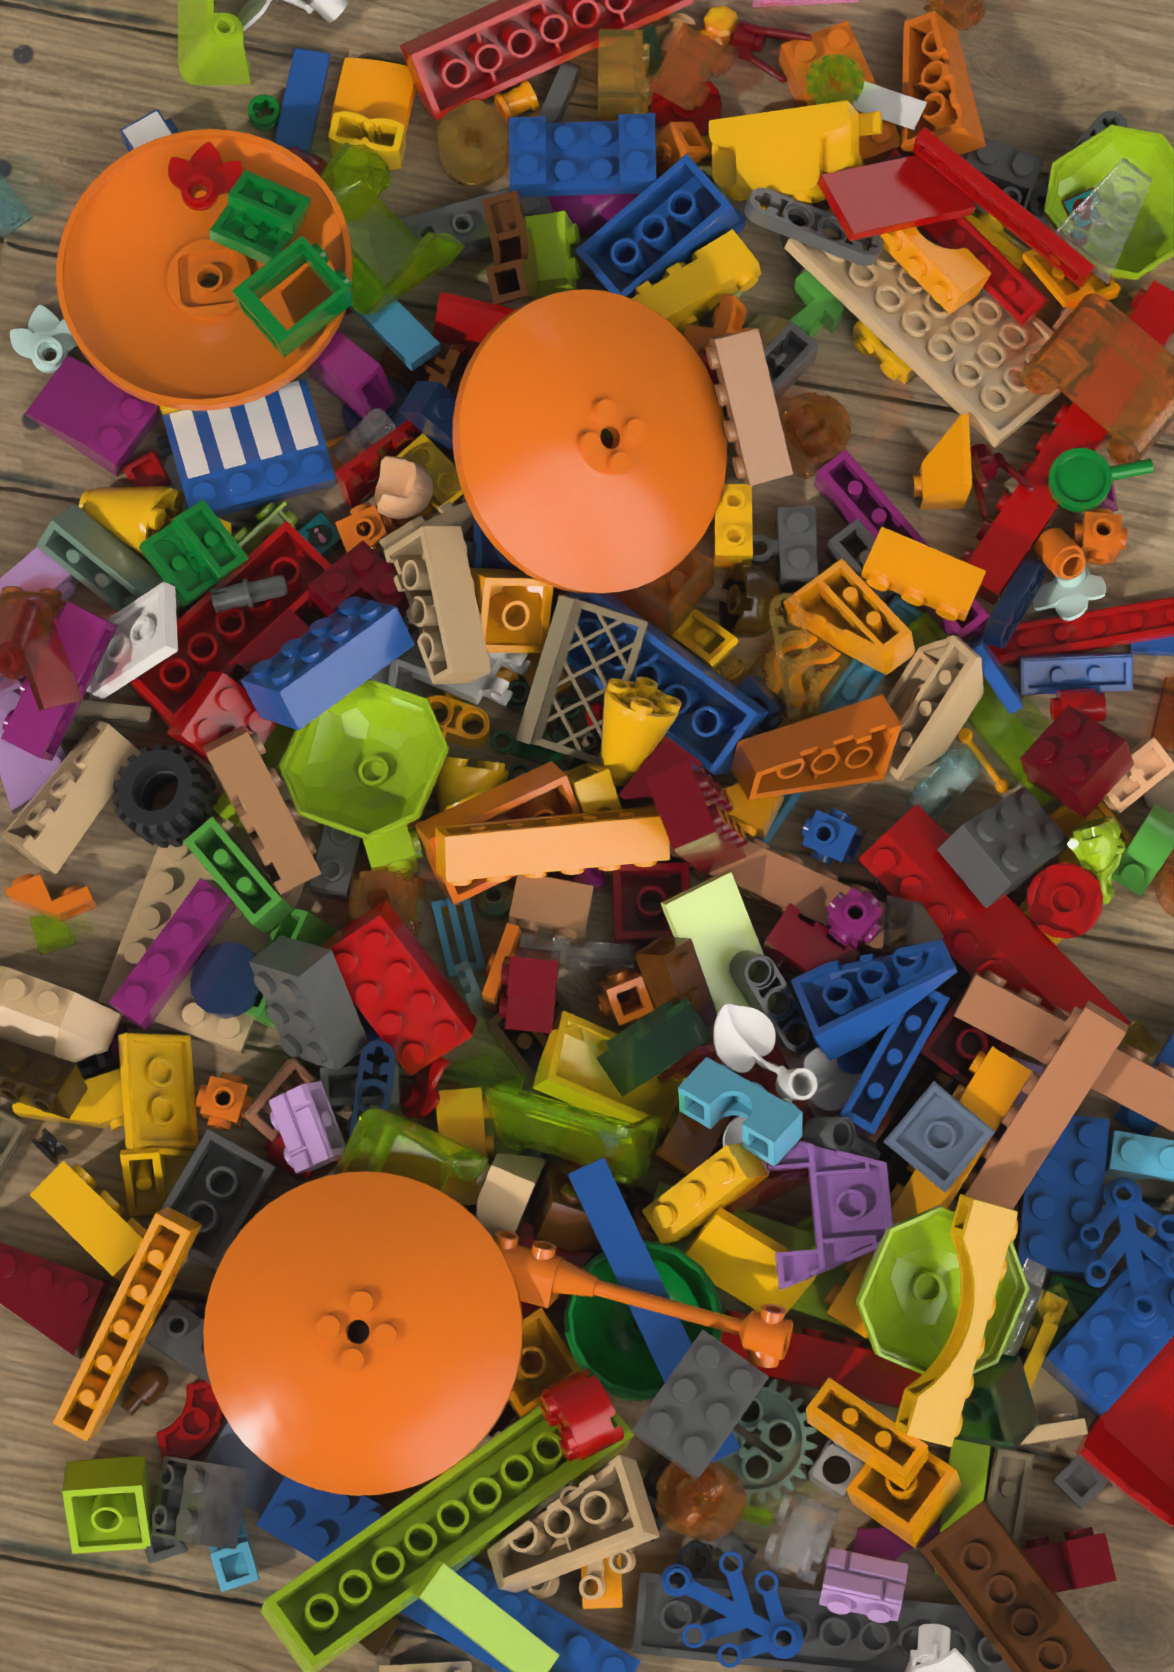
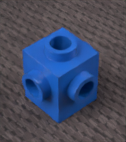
M831 807L829 813L816 810L814 816L811 815L804 825L802 845L813 849L810 856L831 865L833 859L852 865L867 830L849 823L852 816Z

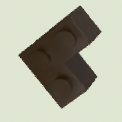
M558 989L556 993L554 1023L561 1011L564 1010L571 1013V1006ZM497 1013L486 1022L487 1031L534 1090V1080L548 1039L544 1035L545 1033L505 1029L506 1018H499V1013Z

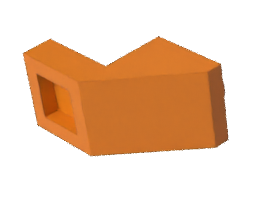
M723 294L720 306L715 308L713 314L714 328L686 324L683 336L697 353L706 355V348L711 347L709 338L742 329L748 309L737 296Z
M33 874L22 875L12 881L13 886L5 889L7 896L13 904L61 922H65L98 907L88 886L82 888L79 885L71 886L58 894L59 898L53 900L48 886L40 874L33 876Z

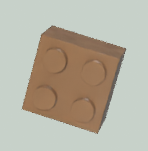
M517 875L509 922L520 927L523 940L538 941L539 937L554 939V945L564 948H576V944L585 945L593 905L594 886L550 877L527 878L524 875Z

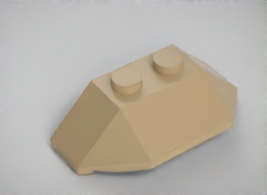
M953 635L944 640L919 647L886 699L901 723L887 769L898 781L905 780L946 753L984 694L982 658L958 636Z
M0 966V1038L74 1063L91 1055L108 1051L122 1018L120 1013L71 990L9 967Z

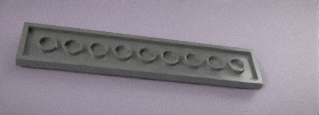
M640 1572L632 1653L719 1662L717 1652L723 1644L733 1643L740 1645L762 1637L752 1630L745 1628L706 1640L698 1648L686 1646L682 1641V1631L687 1625H703L726 1616L686 1594L680 1597L668 1595L661 1586L662 1574ZM671 1575L669 1582L673 1588L678 1589L684 1585L685 1579L684 1576ZM692 1577L694 1581L734 1602L728 1581ZM745 1583L754 1613L769 1621L763 1594L757 1592L754 1584ZM759 1585L760 1588L764 1591H769L773 1587L769 1585ZM778 1587L777 1593L785 1618L795 1621L802 1630L803 1644L800 1651L788 1659L776 1658L769 1652L743 1659L739 1663V1665L805 1672H905L910 1660V1650H917L919 1626L923 1624H940L951 1630L950 1651L956 1648L976 1672H1012L963 1606L903 1600L898 1622L890 1620L886 1623H877L870 1620L867 1615L860 1613L836 1614L831 1612L827 1606L819 1605L821 1591ZM691 1628L687 1631L686 1639L689 1643L696 1644L701 1640L702 1635L697 1628ZM781 1630L776 1635V1642L780 1646H787L791 1641V1636L787 1631ZM727 1647L722 1652V1659L726 1663H733L737 1658V1653L734 1648Z

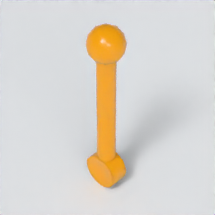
M961 728L957 734L958 741L962 744H967L994 780L996 791L999 793L1007 792L1010 788L1009 782L1006 779H1001L974 743L972 731L969 728Z

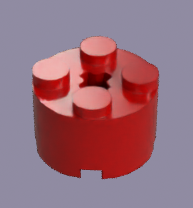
M588 1367L543 1390L544 1394L540 1396L543 1403L540 1406L542 1415L550 1428L557 1426L562 1437L559 1445L569 1462L575 1459L581 1462L624 1439L621 1425L614 1428L610 1420L612 1416L616 1415V1411L598 1378L595 1375L589 1377L590 1369Z

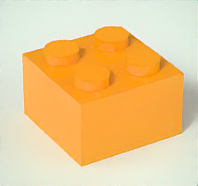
M928 1451V1460L906 1490L865 1463L846 1488L852 1505L916 1549L960 1490L962 1483L956 1469Z

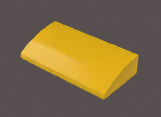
M563 1010L559 1013L553 1025L552 1034L550 1033L533 1088L657 1141L679 1100L678 1086L694 1071V1067Z

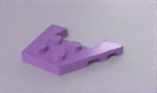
M802 1141L796 1142L775 1167L766 1162L767 1171L806 1168L809 1170L815 1233V1250L775 1253L778 1290L789 1288L875 1251L887 1227L893 1225L887 1162L839 1150L834 1151Z

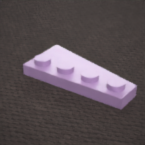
M0 651V776L11 811L15 814L28 804L67 756L61 746H59L52 761L41 759L1 739L4 732L3 722L7 714L11 710H15L21 698L19 691L22 684Z

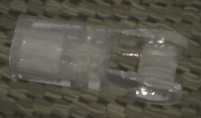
M379 408L373 409L357 427L353 428L329 450L344 466L395 429V424L388 418L384 410Z

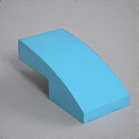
M242 1515L236 1549L209 1546L211 1551L210 1557L221 1592L260 1580Z

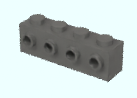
M508 188L369 227L370 243L382 281L388 279L393 281L402 280L409 277L412 272L423 269L427 271L438 270L444 267L446 263L458 259L470 261L479 257L481 253L492 250L481 199L509 192Z
M172 1299L145 1339L150 1346L211 1385L204 1354V1320L201 1319L204 1312L187 1300H184L182 1305Z

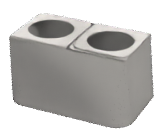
M827 1437L812 1460L814 1462L813 1465H809L807 1476L812 1483L831 1496L837 1498L844 1497L847 1493L846 1488L864 1464L861 1463L863 1462L836 1442L829 1445L833 1440ZM831 1456H841L850 1465V1475L841 1484H832L823 1475V1464Z

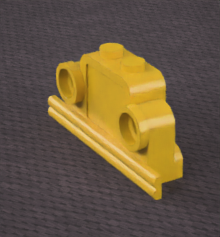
M847 100L709 120V135L702 136V139L710 152L703 158L712 157V177L725 191V195L734 201H747L753 190L767 188L812 206V203H818L826 199L817 183L822 174L864 166L863 159L859 154V137L882 134L881 111L859 114ZM760 204V208L765 210L766 206Z

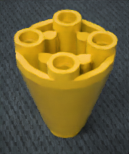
M164 486L96 487L95 489L84 491L79 501V508L124 545L144 556L139 549L141 542L171 524L173 519L182 513L184 493L181 490Z
M637 677L635 682L611 678L604 693L601 766L610 770L613 783L617 786L627 785L676 720L682 705L678 698L658 690V683L650 678Z
M446 757L436 782L439 812L441 813L507 782L509 771H505V763L477 760V767H468V759Z

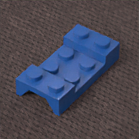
M655 113L618 114V121L546 123L545 117L509 118L510 191H519L520 197L641 194L656 181Z

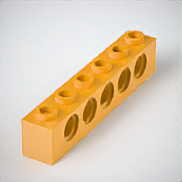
M170 1207L155 1213L60 1406L53 1424L86 1442L101 1431L202 1224Z

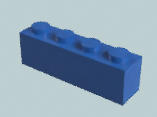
M933 990L888 1025L837 1117L849 1118L853 1122L855 1129L869 1138L874 1135L950 998Z

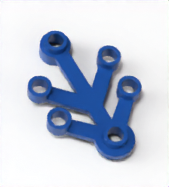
M1119 1177L1111 1180L1105 1186L1103 1191L1105 1207L1092 1223L1085 1224L1081 1228L1078 1240L1080 1245L1087 1250L1097 1249L1102 1243L1105 1230L1118 1216L1121 1232L1101 1258L1088 1265L1085 1278L1088 1284L1093 1287L1106 1285L1111 1270L1125 1253L1133 1296L1128 1302L1126 1316L1134 1326L1146 1328L1156 1321L1160 1306L1157 1299L1149 1294L1142 1253L1160 1265L1168 1277L1174 1279V1270L1169 1265V1262L1174 1260V1252L1170 1253L1139 1231L1136 1226L1135 1216L1155 1228L1160 1239L1169 1242L1174 1241V1233L1165 1232L1162 1225L1170 1223L1174 1226V1215L1163 1216L1142 1201V1191L1136 1182L1129 1178ZM1120 1190L1126 1191L1130 1198L1128 1200H1120L1116 1192ZM1089 1231L1094 1232L1098 1236V1240L1090 1242L1085 1239L1084 1234ZM1093 1269H1100L1104 1272L1105 1277L1096 1279L1091 1275V1271ZM1139 1302H1146L1150 1305L1151 1311L1143 1313L1137 1308V1304Z
M726 1552L719 1559V1568L726 1575L734 1602L694 1581L690 1570L683 1565L673 1564L663 1571L661 1586L668 1595L680 1597L686 1594L726 1616L703 1625H687L682 1631V1641L686 1646L698 1648L706 1640L748 1628L762 1637L740 1645L725 1643L720 1646L717 1652V1659L722 1666L732 1668L737 1666L743 1659L769 1652L776 1658L788 1659L800 1651L803 1644L802 1630L795 1621L785 1618L777 1593L779 1581L773 1572L761 1571L754 1579L755 1589L760 1594H763L769 1618L768 1621L753 1611L741 1572L743 1560L736 1552ZM727 1556H734L738 1560V1568L733 1572L727 1571L723 1566V1561ZM675 1572L681 1573L685 1579L684 1585L678 1589L673 1588L669 1582L670 1576ZM763 1575H769L774 1581V1585L769 1591H764L759 1586V1579ZM691 1628H697L702 1635L701 1640L696 1644H691L686 1639V1633ZM781 1630L787 1631L791 1636L790 1643L784 1647L776 1642V1635ZM727 1647L734 1648L737 1653V1658L733 1663H726L722 1659V1652Z

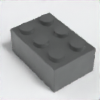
M1023 786L964 823L937 850L983 906L988 908L1050 866L1069 848L1067 846L1069 839L1061 827L1040 806L1038 800Z
M280 936L249 961L255 975L254 983L263 994L268 1006V1016L275 1023L281 1037V1047L289 1056L338 1071L369 1043L332 950Z
M209 1129L200 1141L161 1210L170 1207L202 1224L187 1256L217 1271L221 1263L222 1252L226 1253L229 1247L227 1242L231 1237L235 1239L239 1233L238 1230L243 1228L254 1217L279 1172L275 1166Z
M702 1329L636 1423L631 1433L697 1480L769 1376Z

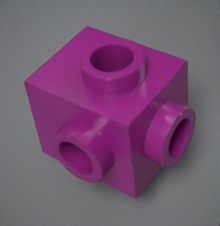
M852 887L846 895L840 892L826 909L830 912L827 919V927L830 928L829 933L845 946L850 944L855 949H858L864 941L869 944L883 928V925L880 924L883 913L879 909L881 903L866 890L860 893ZM853 908L862 917L852 919L849 917L848 912Z

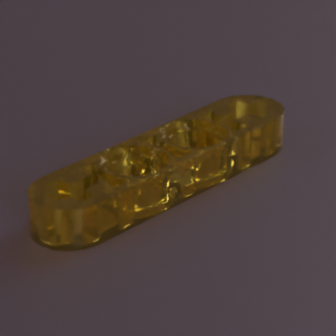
M780 593L769 604V617L790 725L795 723V720L801 718L800 706L792 708V700L805 701L813 697L814 704H806L810 716L821 715L822 709L802 603L793 594ZM787 599L790 605H796V611L792 612L790 617L792 625L800 622V631L787 630L778 634L777 627H785L783 616L776 615L775 608L781 607V600ZM790 636H796L803 642V651L795 658L785 656L782 651L783 641ZM797 673L805 674L810 680L808 691L801 695L792 693L788 687L790 678Z

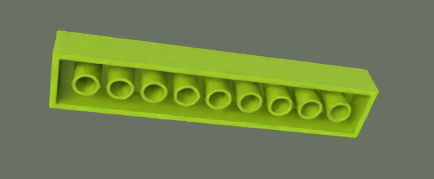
M543 1403L458 1464L265 1599L260 1612L302 1671L318 1672L416 1601L418 1597L414 1594L437 1561L443 1562L456 1572L558 1498L565 1487L576 1485L627 1448L634 1434L631 1433L632 1430L616 1411V1415L612 1416L610 1420L614 1428L621 1425L624 1433L623 1440L581 1462L577 1459L569 1462L559 1445V1441L562 1440L557 1426L552 1428L548 1426L540 1409Z

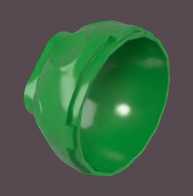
M649 1240L643 1241L671 1300L722 1314V1305L714 1282H712L702 1266L678 1248ZM604 1252L589 1260L581 1268L599 1277V1280L619 1285ZM569 1295L564 1312L565 1335L572 1356L581 1370L588 1367L590 1369L589 1377L595 1375L603 1388L618 1398L629 1401L654 1399L665 1383L641 1332L637 1331L634 1327L635 1319L628 1304L596 1295L594 1297ZM680 1319L691 1344H693L702 1329L718 1341H721V1330Z

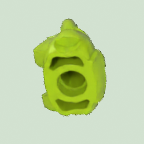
M1113 816L1088 821L1076 826L1073 829V836L1069 838L1067 846L1080 861V866L1091 871L1100 882L1104 895L1103 905L1108 904L1115 894L1112 885V873L1119 866L1122 853L1126 849L1125 843L1120 839L1122 829Z

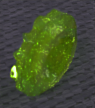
M839 54L823 56L817 59L807 72V94H810L814 99L815 105L847 100L850 104L857 103L864 88L862 70L855 61ZM830 73L836 81H843L839 94L832 86L826 87L829 83Z

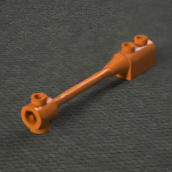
M497 1231L495 1233L494 1240L503 1252L513 1273L520 1301L549 1308L559 1297V1294L589 1297L596 1295L739 1335L743 1349L748 1351L747 1360L756 1366L775 1368L779 1365V1360L785 1358L792 1336L793 1321L784 1319L785 1309L780 1306L764 1304L761 1307V1312L753 1310L742 1320L599 1280V1277L566 1261L564 1257L555 1255L556 1246L550 1242L535 1241L532 1248L518 1245L519 1236L513 1232Z

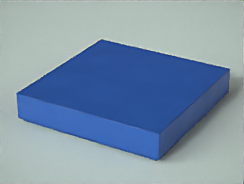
M979 634L970 640L969 647L982 658L983 675L1008 713L1011 712L1013 714L1023 707L1021 694L988 644L983 640L982 635Z

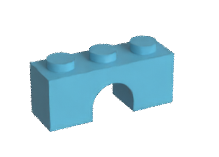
M708 1057L678 1086L679 1111L709 1129H712L720 1119L727 1116L736 1115L746 1118L742 1123V1148L774 1167L802 1137V1111L792 1102L781 1100L767 1092L760 1084L746 1080L736 1074L730 1067L725 1064H719Z
M1113 1131L1108 1136L1105 1175L1138 1181L1142 1179H1160L1174 1182V1140Z

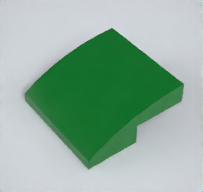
M245 170L227 195L228 205L210 228V240L266 264L291 245L311 205V198Z
M204 499L176 516L171 524L141 542L139 546L141 552L164 582L175 586L176 597L184 607L220 583L249 559Z

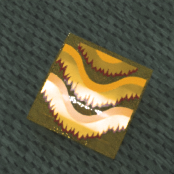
M786 618L744 677L746 679L748 676L759 675L770 691L783 702L788 710L808 719L813 717L852 664V661L822 638Z

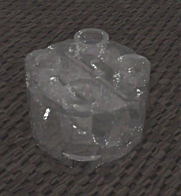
M795 1493L793 1497L784 1495L777 1515V1525L781 1526L779 1534L771 1532L764 1552V1562L769 1563V1569L788 1574L815 1585L817 1574L819 1575L834 1532L832 1528L834 1522H837L840 1509L813 1501Z

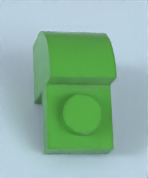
M806 269L796 278L793 291L806 307L792 317L790 321L811 338L822 329L823 325L833 333L841 323L845 305Z
M1155 803L1121 856L1119 866L1112 873L1113 880L1140 897L1174 848L1173 813Z

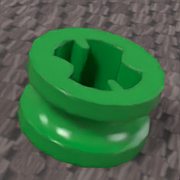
M266 94L257 95L252 98L247 107L251 125L263 132L276 128L280 118L279 104L276 99ZM266 107H269L271 116L265 115L263 119H260L257 110L263 111Z

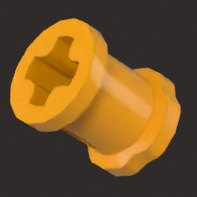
M527 80L520 82V86L510 91L493 95L498 112L506 124H509V118L515 117L529 109L533 111L539 109L535 92Z

